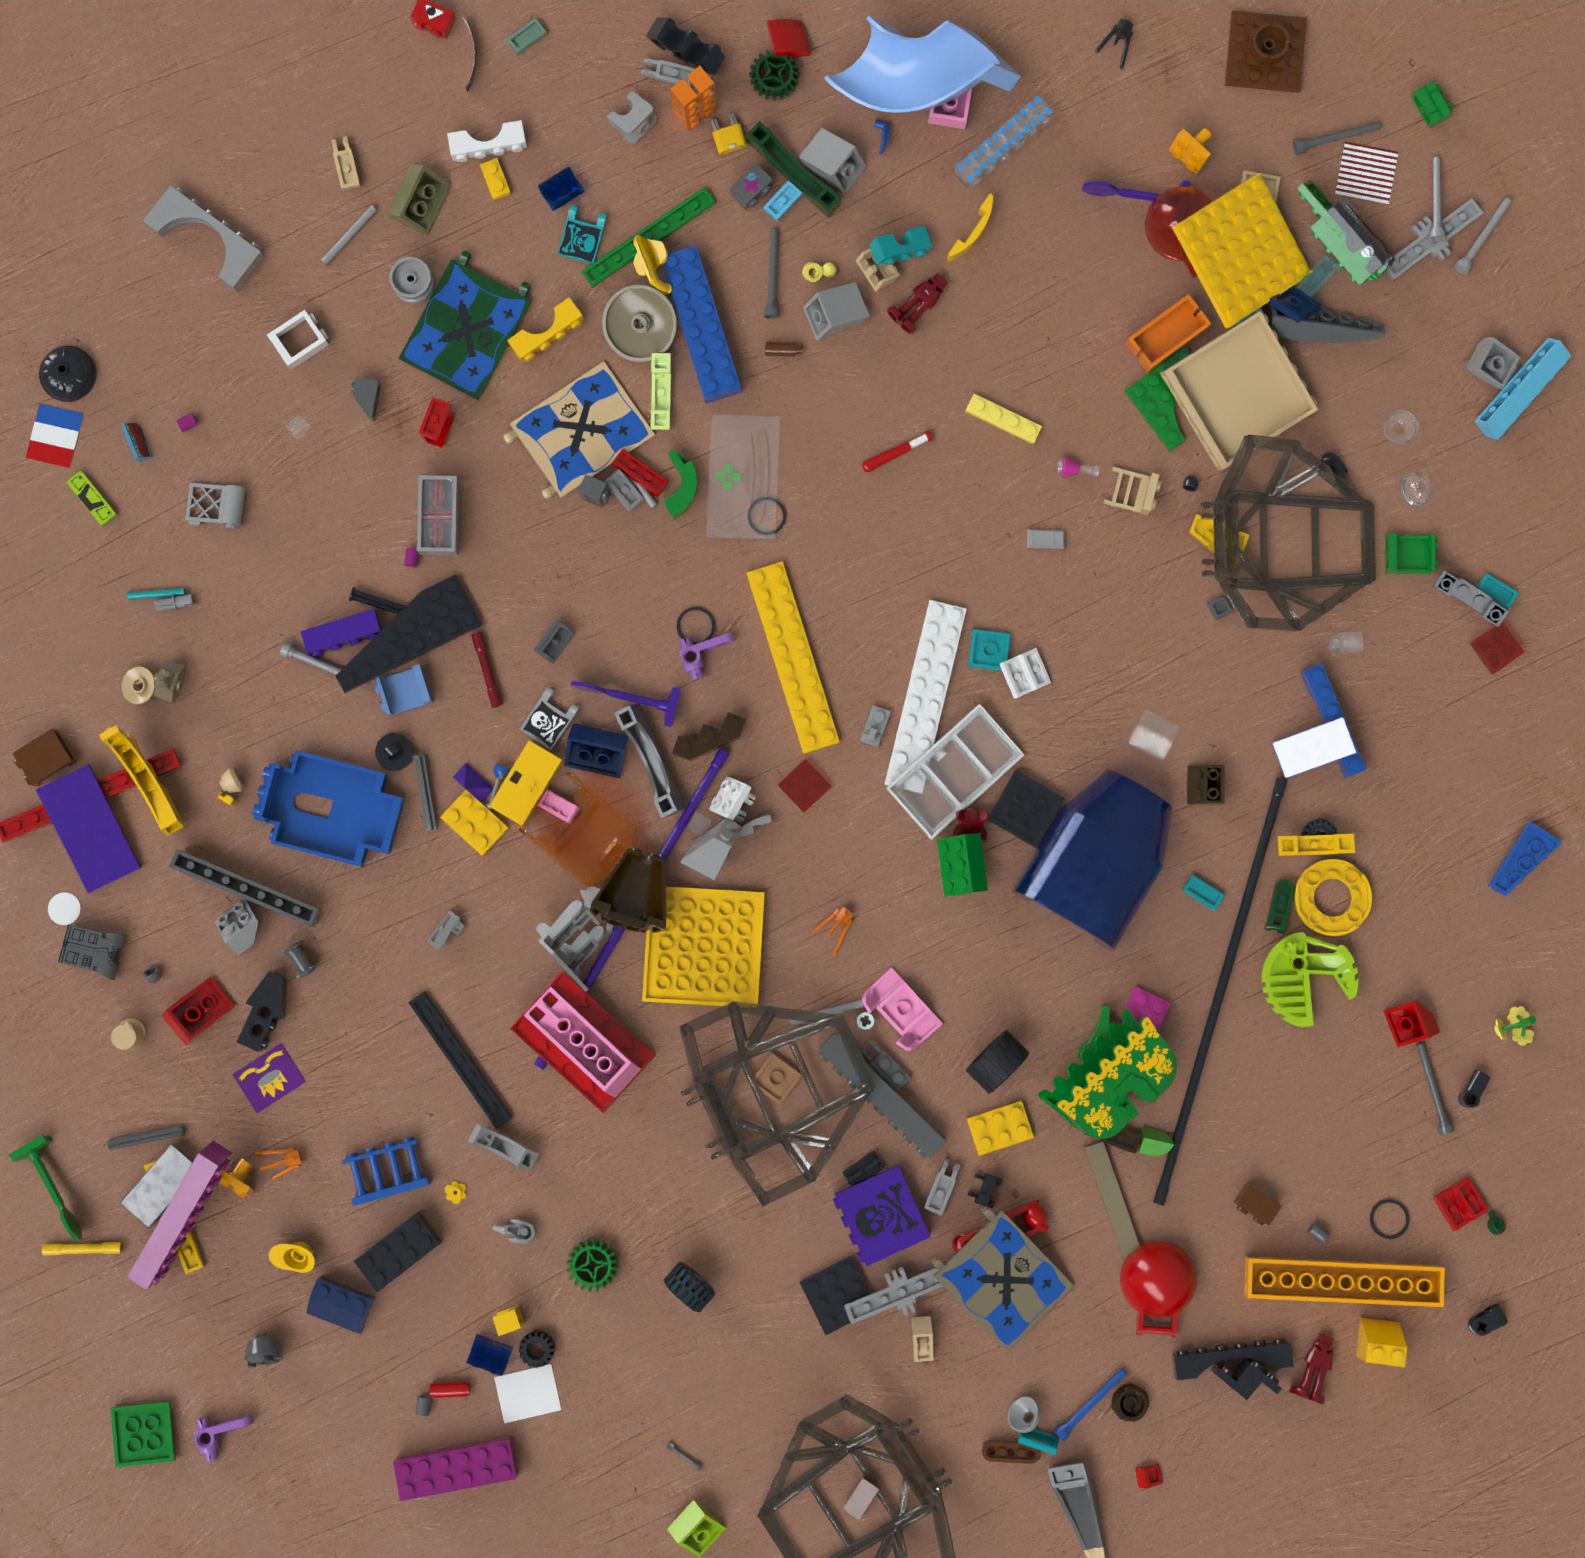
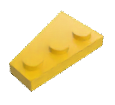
M1198 514L1195 515L1189 530V534L1236 571L1250 536L1249 534Z

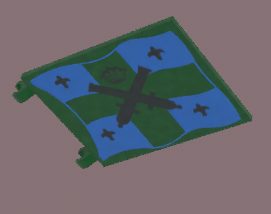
M463 251L458 262L453 259L450 260L398 359L479 400L508 346L507 340L514 335L531 303V299L526 297L531 286L529 283L523 282L517 293L468 268L466 265L471 259V255L469 252Z

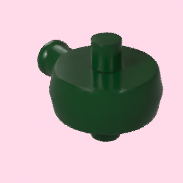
M1494 1211L1488 1212L1490 1217L1487 1222L1489 1231L1494 1235L1502 1234L1506 1229L1504 1221L1496 1217Z

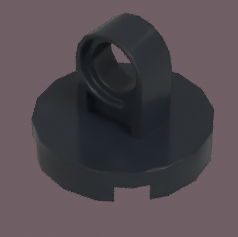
M389 733L377 742L375 757L383 768L390 771H401L412 762L414 747L411 741L404 735Z

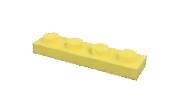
M973 394L965 411L1031 444H1034L1042 426L976 394Z

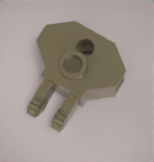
M166 660L163 667L154 676V697L174 703L183 686L186 667Z

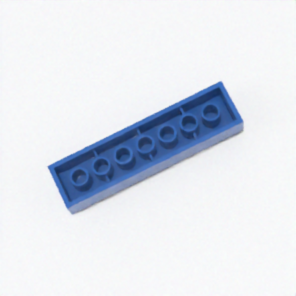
M697 246L669 253L662 267L667 283L672 286L671 296L705 404L742 393Z

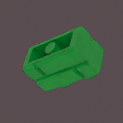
M1434 81L1417 89L1411 96L1429 129L1447 120L1452 115L1450 102L1445 101L1442 96L1443 90L1441 86L1436 85Z

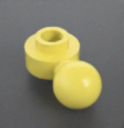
M809 262L802 270L803 277L810 282L820 280L822 275L831 278L837 272L836 266L831 262L825 263L823 267L817 263ZM813 268V273L810 275L809 270Z

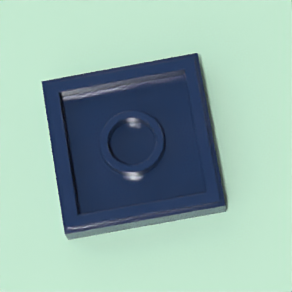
M1294 286L1281 294L1271 297L1268 304L1297 323L1318 312L1322 306L1319 302Z

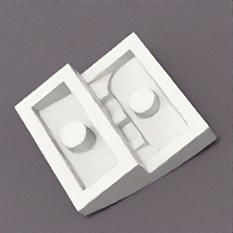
M1037 648L1000 663L1014 699L1051 683Z

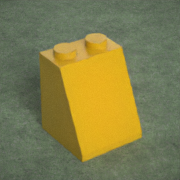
M1360 1317L1356 1357L1366 1363L1405 1367L1407 1345L1400 1322Z

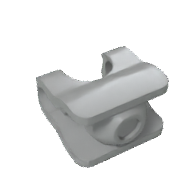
M631 91L626 97L632 106V110L626 115H619L611 111L606 117L610 125L629 143L636 144L657 123V117L653 113V107L634 91Z

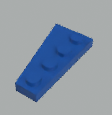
M1529 821L1488 886L1499 894L1506 896L1541 861L1547 858L1562 841Z

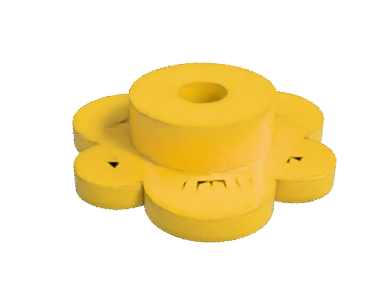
M456 1181L452 1182L451 1185H447L445 1187L446 1199L452 1200L454 1204H459L461 1199L466 1197V1186L462 1183L458 1184Z

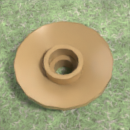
M134 667L125 674L122 681V693L128 702L137 705L144 704L150 700L155 690L153 673L144 667Z

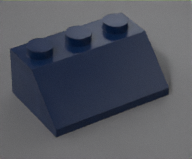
M573 723L567 739L564 766L620 779L629 737L628 735Z
M321 1276L316 1280L306 1313L361 1334L375 1297Z

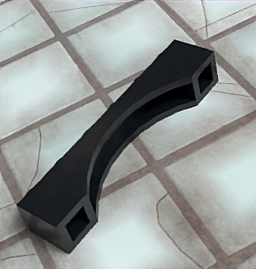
M1275 1338L1270 1343H1266L1265 1340L1254 1341L1253 1345H1246L1245 1342L1235 1343V1347L1228 1348L1227 1345H1217L1215 1349L1208 1350L1207 1347L1196 1348L1194 1352H1188L1187 1349L1177 1350V1354H1172L1174 1377L1176 1380L1197 1378L1211 1365L1230 1358L1256 1359L1274 1369L1294 1367L1291 1343L1287 1340L1285 1341V1338Z

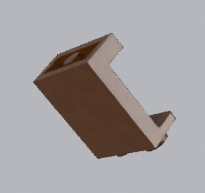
M54 729L48 730L12 753L15 757L13 759L14 763L19 769L22 768L25 773L23 775L25 781L29 785L36 787L40 785V782L62 768L77 763L58 731Z

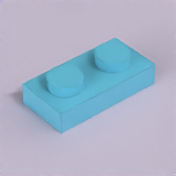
M788 180L763 207V210L778 222L802 196V192Z

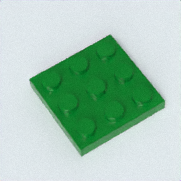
M171 1401L110 1408L115 1467L176 1460Z

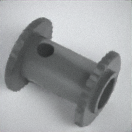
M303 940L292 944L281 954V958L287 955L300 974L296 979L307 976L319 965V962L312 964L301 949L300 945L304 943Z

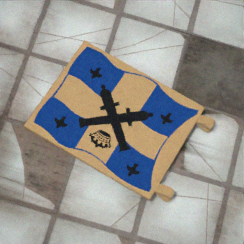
M603 361L511 422L510 425L513 430L506 433L503 437L507 444L512 443L518 437L552 485L542 491L543 497L549 499L556 492L560 498L564 497L581 485L585 474L594 477L609 467L622 448L630 453L654 437L655 434Z

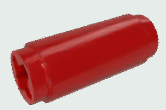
M470 1382L430 1383V1397L452 1398L470 1396Z

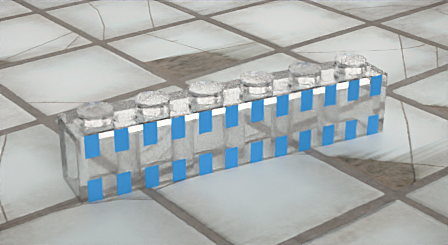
M1038 94L954 167L953 173L967 189L972 186L976 187L983 180L982 177L985 174L990 175L997 168L996 165L1000 161L1004 163L1011 156L1010 153L1014 149L1016 151L1019 150L1028 137L1030 139L1038 133V128L1042 125H1048L1053 119L1054 110Z

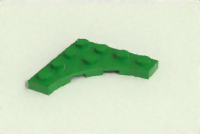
M1186 346L1124 391L1169 452L1183 443L1185 438L1176 421L1174 410L1175 398L1160 372L1191 354Z

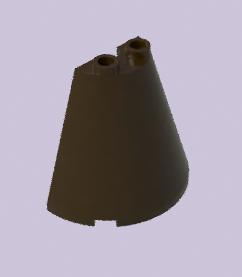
M627 848L590 906L594 915L600 914L602 916L601 920L625 930L646 933L647 930H652L653 933L664 931L666 928L665 859H661L656 854L645 856L637 848Z

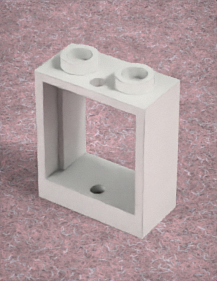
M305 310L267 334L291 370L329 345L326 341L328 336L322 328L318 330L315 325L318 323L312 313L308 315ZM306 319L319 340L291 357L278 337Z

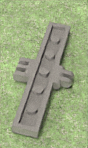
M1471 198L1441 221V227L1445 230V240L1441 242L1430 241L1429 232L1433 227V223L1427 216L1424 217V223L1419 221L1417 226L1411 227L1412 232L1418 239L1394 256L1395 261L1385 271L1386 274L1394 281L1429 254L1432 257L1437 256L1442 261L1445 259V256L1451 254L1447 248L1449 246L1447 240L1480 217L1483 211Z
M903 1267L898 1268L901 1276H898L895 1270L891 1271L893 1279H890L888 1272L885 1273L884 1277L888 1287L844 1305L850 1323H856L896 1306L898 1311L902 1310L904 1317L908 1315L906 1307H909L911 1313H915L913 1304H916V1297L943 1287L934 1277L939 1270L934 1267L908 1279Z

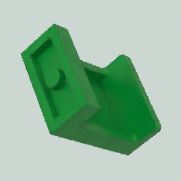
M1388 533L1385 536V574L1434 573L1435 569L1438 568V558H1435V550L1438 549V539H1435V534L1397 535V533Z

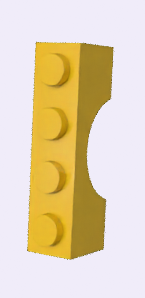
M570 297L554 307L555 320L549 330L541 334H531L521 330L507 340L522 363L532 360L537 352L548 349L551 346V342L556 339H562L566 336L567 331L570 329L574 330L582 324L583 316Z

